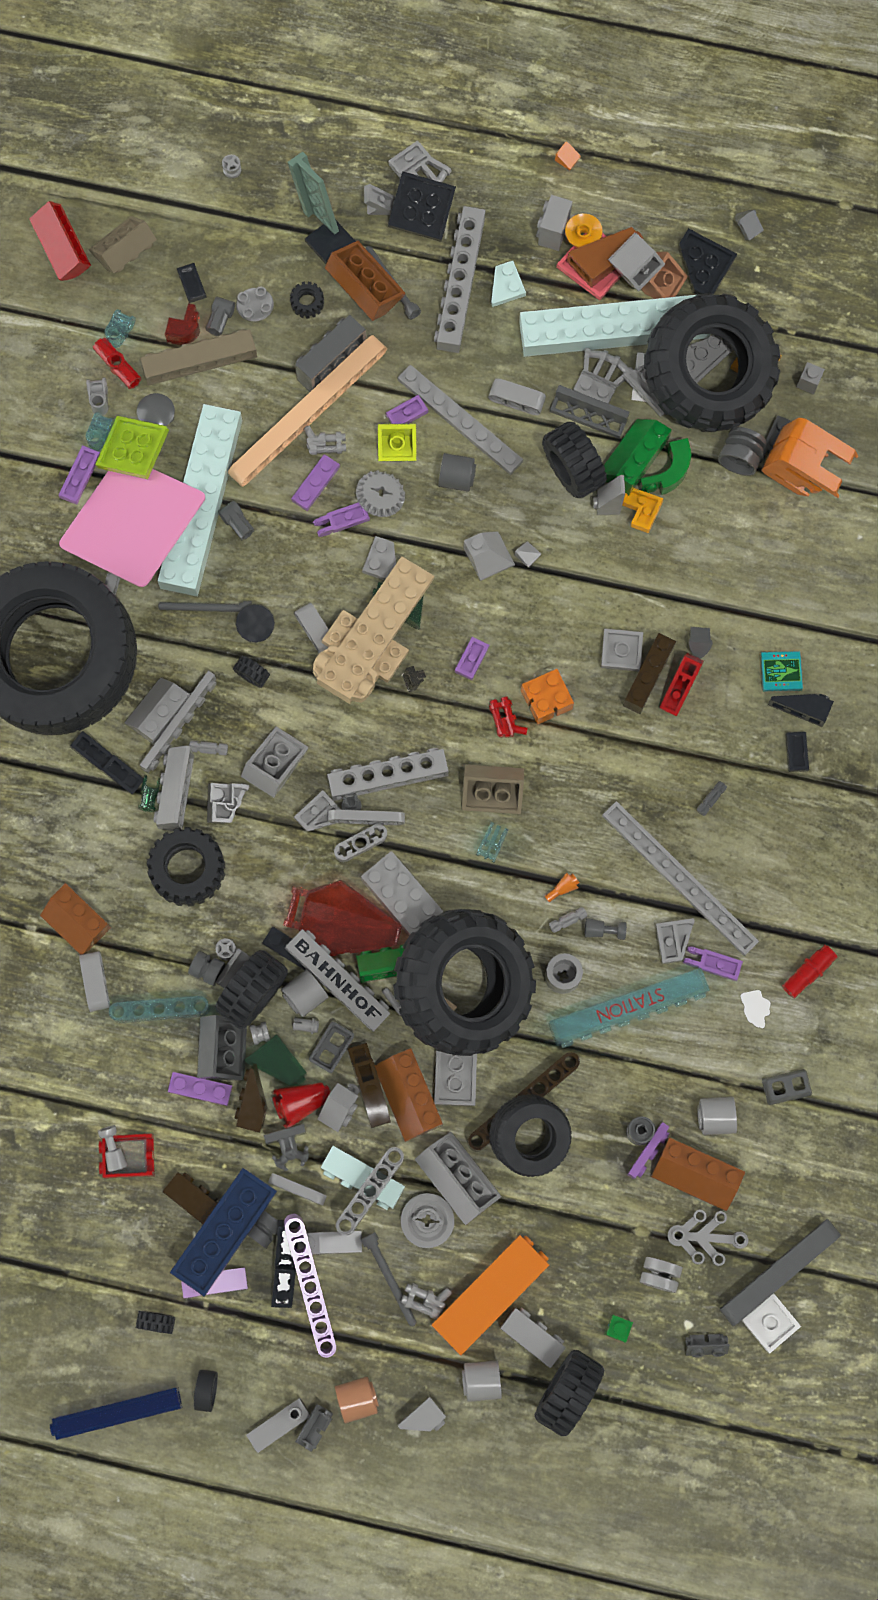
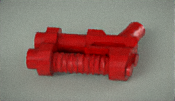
M508 696L502 697L499 703L497 699L490 701L489 709L493 714L497 727L496 732L500 738L513 737L514 733L527 735L528 727L515 725L517 717L513 715L511 708L513 704ZM500 709H504L506 717H500Z

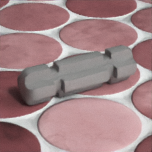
M190 741L189 743L193 752L219 753V755H227L228 752L227 744L220 743L217 745V743L202 741L201 743L198 741Z
M581 907L576 912L560 917L558 921L550 922V929L553 933L561 930V928L564 929L578 922V920L586 918L587 912Z

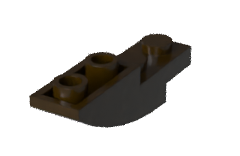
M367 1043L348 1048V1054L371 1128L391 1123L383 1091Z

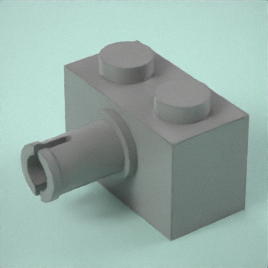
M337 1083L329 1094L317 1120L339 1132L342 1126L347 1127L358 1107L355 1103L360 1091L359 1088L354 1084H349L345 1088Z

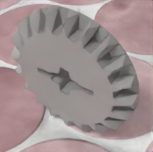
M377 470L376 472L370 471L368 474H364L359 480L356 488V497L361 507L368 513L378 517H388L396 514L402 508L405 501V491L399 479H396L393 474L390 475L386 471L379 472ZM380 489L383 490V496H379Z
M430 1193L420 1194L413 1197L405 1205L401 1214V1228L406 1238L414 1245L422 1248L437 1247L443 1244L451 1235L454 1228V1214L448 1202L442 1197ZM426 1215H430V1219L440 1223H430L429 1227H425L424 1222L415 1219L426 1218Z

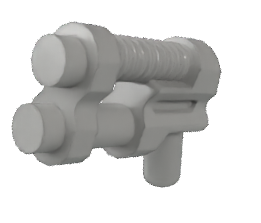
M306 426L303 429L308 437L306 446L309 449V454L317 455V453L334 452L342 454V451H346V444L341 443V441H346L345 433L341 434V431L336 432V434L321 432L315 436L310 426ZM326 442H337V446H326Z
M412 1283V1285L407 1284L405 1291L408 1292V1296L403 1295L401 1303L406 1308L418 1310L429 1315L430 1318L438 1319L439 1314L443 1312V1308L446 1306L443 1302L452 1292L446 1288L438 1296H435L433 1291L429 1289L425 1291L418 1288V1285ZM414 1296L424 1299L423 1303L420 1304L414 1301Z

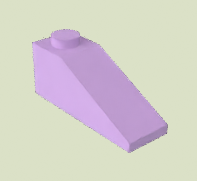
M245 1268L222 1271L206 1295L248 1289ZM181 1281L183 1298L202 1296Z

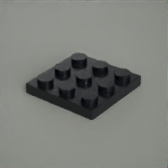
M402 171L388 227L442 242L456 186Z

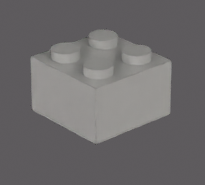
M551 195L549 201H545L543 216L539 218L536 237L539 238L538 245L556 251L560 250L565 236V227L571 217L573 201Z

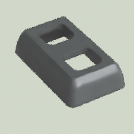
M331 1022L311 1054L310 1062L332 1073L353 1040L354 1033L336 1022ZM334 1033H339L345 1037L341 1047H337L330 1042ZM324 1050L335 1055L331 1064H326L319 1059Z
M805 1069L762 1079L769 1105L812 1095L808 1074ZM802 1077L805 1089L795 1091L792 1079ZM782 1081L785 1094L776 1096L772 1084Z

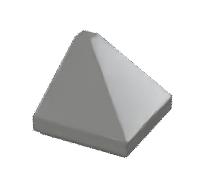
M527 541L515 551L514 556L529 568L541 556V553Z

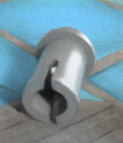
M294 1018V1031L311 1032V1034L318 1033L319 1021H316L315 1018L312 1020Z

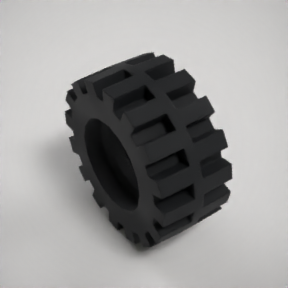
M309 281L308 284H305V282H302V285L297 284L290 294L292 310L295 311L296 315L300 314L301 318L306 316V319H310V316L316 317V313L319 315L324 308V295L321 288L317 287L315 283L312 285ZM304 295H311L315 298L314 303L311 305H303L299 300Z
M243 655L233 667L237 675L258 688H262L270 676V673L264 667Z
M138 1311L135 1328L172 1334L175 1317L148 1311Z

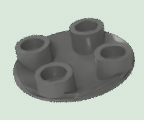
M149 394L138 404L137 416L140 421L167 426L174 420V404L170 398L163 394Z

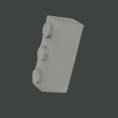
M522 1307L520 1310L515 1308L500 1329L551 1368L566 1348L562 1345L564 1340L556 1334L553 1336L549 1335L546 1332L548 1328L539 1321L534 1323L530 1320L531 1314Z

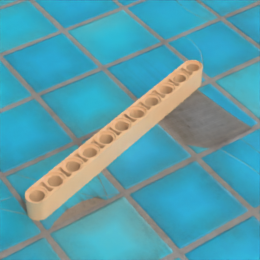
M374 335L368 337L230 467L228 474L241 487L248 484L297 438L306 426L314 422L386 353L387 347Z

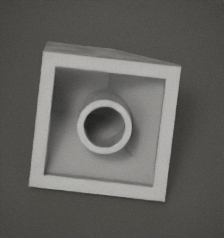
M483 532L464 540V550L480 581L515 566L499 532Z

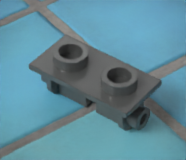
M708 1334V1342H705L704 1335H689V1337H685V1344L687 1346L686 1356L699 1358L704 1355L721 1357L728 1354L730 1345L728 1344V1337L723 1334Z
M317 1404L295 1442L311 1452L313 1449H316L322 1438V1435L319 1433L321 1430L325 1432L329 1423L333 1420L331 1418L333 1413Z

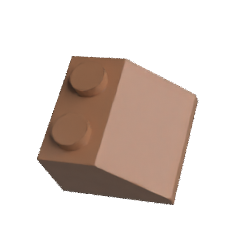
M656 252L665 265L641 290L644 294L654 299L676 297L688 276L668 252Z

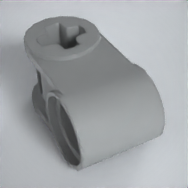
M106 377L95 381L87 379V391L92 412L97 416H103L109 409Z

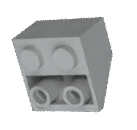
M634 233L608 259L625 281L637 291H640L665 265L659 255L637 233Z

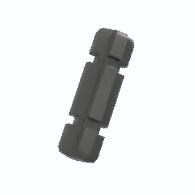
M719 781L703 800V803L698 806L697 812L705 816L710 810L709 808H712L721 794L724 793L727 786Z

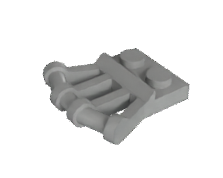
M416 141L388 161L389 166L399 178H401L402 171L418 175L416 172L422 170L429 179L443 182L446 176H449L452 172L448 166L432 158L419 141ZM428 164L441 171L437 177L428 168Z
M585 348L583 371L573 390L609 404L617 387L625 381L622 375L614 382L610 381L616 367L623 374L634 369L628 367L620 359L621 357L610 355L606 350L595 351ZM589 358H599L600 360L593 373L589 372ZM605 361L612 363L605 378L598 376Z

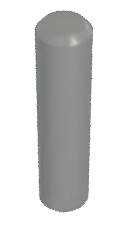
M385 988L382 993L400 1015L399 1008L401 1006L399 1002L395 1000L390 990Z

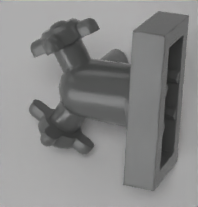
M304 1124L264 1135L267 1145L279 1142L282 1156L279 1159L274 1155L272 1156L276 1167L287 1171L288 1169L284 1165L288 1160H294L295 1158L301 1160L300 1166L302 1167L307 1162L309 1148L305 1146L304 1152L298 1151L295 1137L307 1134Z

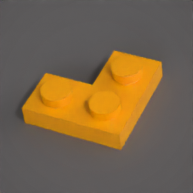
M636 488L632 490L629 496L625 493L622 506L637 511L631 522V527L649 533L662 506L663 498Z

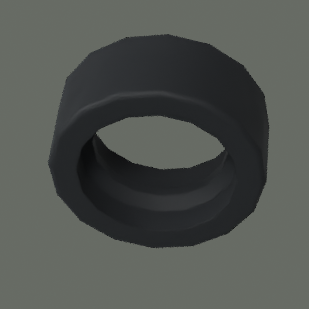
M199 1371L194 1394V1410L212 1412L218 1382V1373L216 1371Z

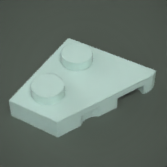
M513 261L495 267L492 307L526 296V291Z

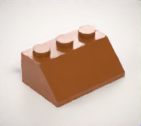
M66 883L50 898L40 915L80 955L86 954L111 929L109 924Z

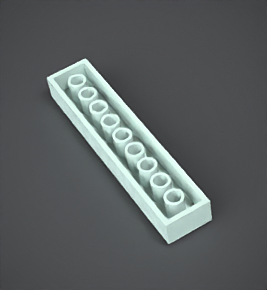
M696 295L520 312L519 325L523 355L526 357L585 351V348L596 350L648 344L647 341L652 329L655 328L660 318L673 306ZM710 334L697 335L693 340L706 339L710 337Z
M203 404L183 483L202 491L205 494V501L163 561L158 578L160 589L198 597L219 515L218 511L221 507L229 476L228 470L232 464L242 424V416L239 411Z

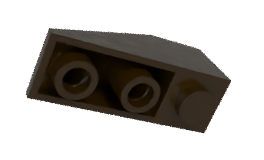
M253 1064L245 1072L244 1081H247L246 1087L241 1090L239 1100H242L241 1108L237 1107L234 1119L237 1120L236 1127L260 1133L268 1107L257 1064Z

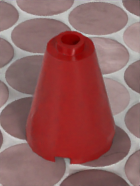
M320 1082L273 1090L272 1094L276 1096L272 1097L277 1115L279 1119L284 1118L286 1122L282 1125L286 1129L291 1128L323 1106L330 1094L328 1086Z

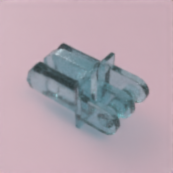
M490 822L476 855H482L484 859L487 860L489 858L495 863L509 829H504L497 844L495 842L501 826L497 825L490 841L488 838L494 826V823ZM483 845L489 847L487 851L482 849ZM491 849L496 850V854L490 853Z

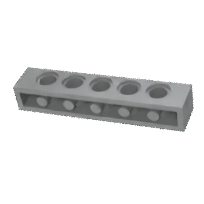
M431 748L422 754L413 752L408 754V757L400 758V756H395L385 762L376 760L370 762V765L367 766L354 765L344 771L342 769H335L327 775L332 799L336 801L344 797H354V795L359 796L446 777L449 771L444 750ZM429 761L432 765L430 768L425 769L421 766V763ZM409 765L412 767V771L405 773L402 771V767ZM387 769L393 772L390 777H385L382 773ZM365 774H372L374 778L371 781H365L363 776ZM352 778L354 783L352 785H345L344 780Z

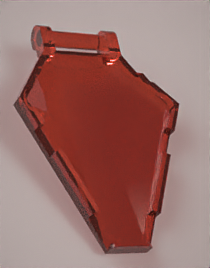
M343 880L309 890L292 886V899L283 925L298 929L299 931L302 929L305 932L309 930L316 937L314 941L319 946L323 944L331 951L330 956L377 950L398 945L402 925ZM300 896H304L306 898L300 922L295 921Z

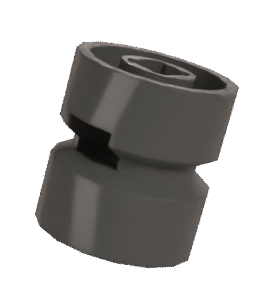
M198 951L190 965L188 974L197 979L202 977L205 983L215 986L218 977L224 970L225 962L216 958L211 960L210 955Z
M643 1116L633 1119L626 1129L628 1140L638 1146L648 1143L655 1134L653 1122Z
M264 1211L248 1236L267 1249L273 1240L272 1235L277 1234L278 1220Z

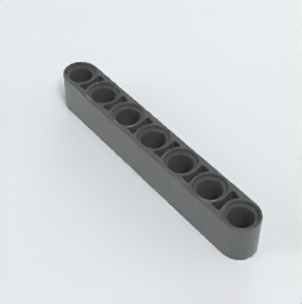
M826 1219L719 1310L730 1324L735 1326L834 1243L841 1234L829 1219Z

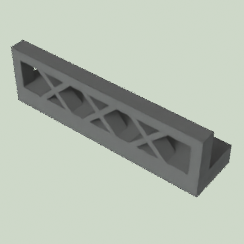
M561 385L556 390V396L550 408L551 413L619 439L630 413ZM558 400L566 403L568 409L562 411L555 408ZM583 409L586 415L577 417L573 410ZM595 415L601 416L603 422L599 424L593 423L591 417ZM616 422L621 424L617 432L611 430L608 424Z

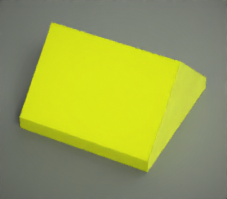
M378 424V461H417L416 424Z

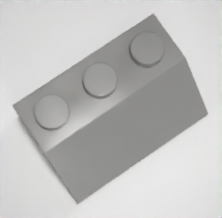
M160 678L125 721V724L154 745L190 694L175 683Z

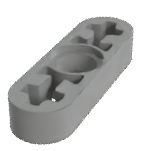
M375 824L339 843L334 849L336 859L340 862H347L383 843L387 838L386 828L381 824ZM378 829L379 832L383 831L382 837H373V843L370 844L369 838L366 834L369 833V836L371 837L375 834V830ZM358 838L366 840L367 844L364 848L356 847L355 841ZM349 843H352V847L356 852L352 853L351 849L347 851L346 857L338 855L340 848L347 850L350 848Z
M274 1173L271 1174L268 1181L269 1184L322 1206L327 1197L322 1193Z

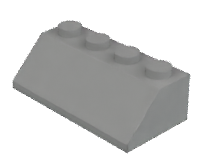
M191 746L169 748L168 754L164 755L163 765L166 768L165 773H161L160 784L163 785L162 792H158L157 796L159 810L155 811L154 823H156L158 829L173 831L175 828L180 830L183 828L194 761Z
M449 1132L415 1158L420 1168L465 1225L502 1197L452 1132Z

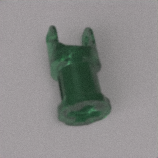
M145 775L141 788V804L138 805V809L145 812H155L156 808L154 805L160 788V778L157 780L156 788H151L146 784L147 775Z

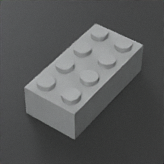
M392 851L361 876V881L408 936L412 932L418 931L421 928V923L433 915L443 914V910Z

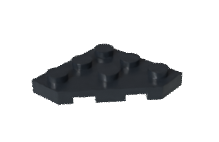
M689 228L679 243V249L693 293L696 295L712 293L714 295L735 261L737 253Z

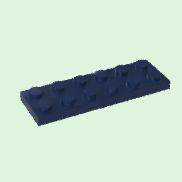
M242 1168L172 1268L170 1274L205 1297L277 1191Z

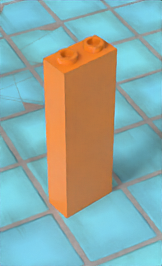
M519 1235L431 1325L460 1356L549 1266L547 1263L548 1257L542 1251L537 1253L532 1248L534 1243L526 1235L524 1237Z

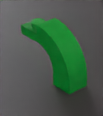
M688 438L669 442L667 450L671 460L670 468L662 474L641 478L639 483L641 491L651 493L659 488L661 495L673 491L682 483L691 461V448Z

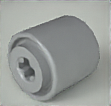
M566 953L556 955L550 960L546 968L545 981L548 987L559 994H567L574 991L582 979V965L573 955ZM563 971L567 972L566 976L569 978L560 981V976L557 974Z
M308 969L281 988L285 1001L301 1017L306 1016L329 998Z
M733 1096L700 1099L699 1105H697L698 1124L704 1136L737 1133L736 1106Z
M498 1360L464 1364V1370H462L464 1396H467L468 1402L502 1399Z

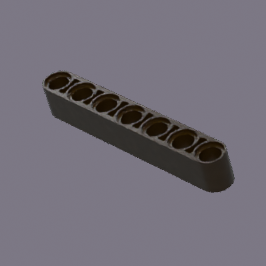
M572 1052L566 1053L515 1097L533 1094L544 1098L576 1071L580 1064L578 1055ZM573 1058L576 1065L572 1068L567 1067L565 1059ZM551 1071L559 1072L560 1079L553 1081L550 1079L549 1073ZM542 1084L545 1092L537 1094L534 1091V1085ZM495 1114L469 1136L468 1146L472 1151L479 1152L490 1144L487 1126L493 1122ZM478 1136L482 1138L483 1144L480 1147H474L471 1143L473 1137Z

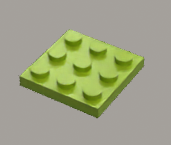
M117 416L95 465L98 469L148 480L169 429L167 426Z

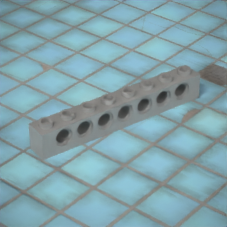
M463 206L462 213L458 214L457 224H460L459 230L456 229L454 234V241L457 242L456 247L452 246L451 249L453 262L449 263L447 271L450 278L445 280L444 291H447L446 297H442L441 308H443V313L439 314L437 325H440V329L435 331L434 342H437V350L459 353L485 221L484 209ZM471 227V228H473V229H472V230H466L465 228ZM463 244H468V245H470V246H469V247H464V246H462V245H463ZM459 261H466L467 263L461 264ZM460 277L463 278V280L458 281L456 280V278ZM458 294L460 297L454 298L452 295ZM455 311L457 314L451 315L449 312ZM447 328H452L453 331H452V332H447L446 329H447Z

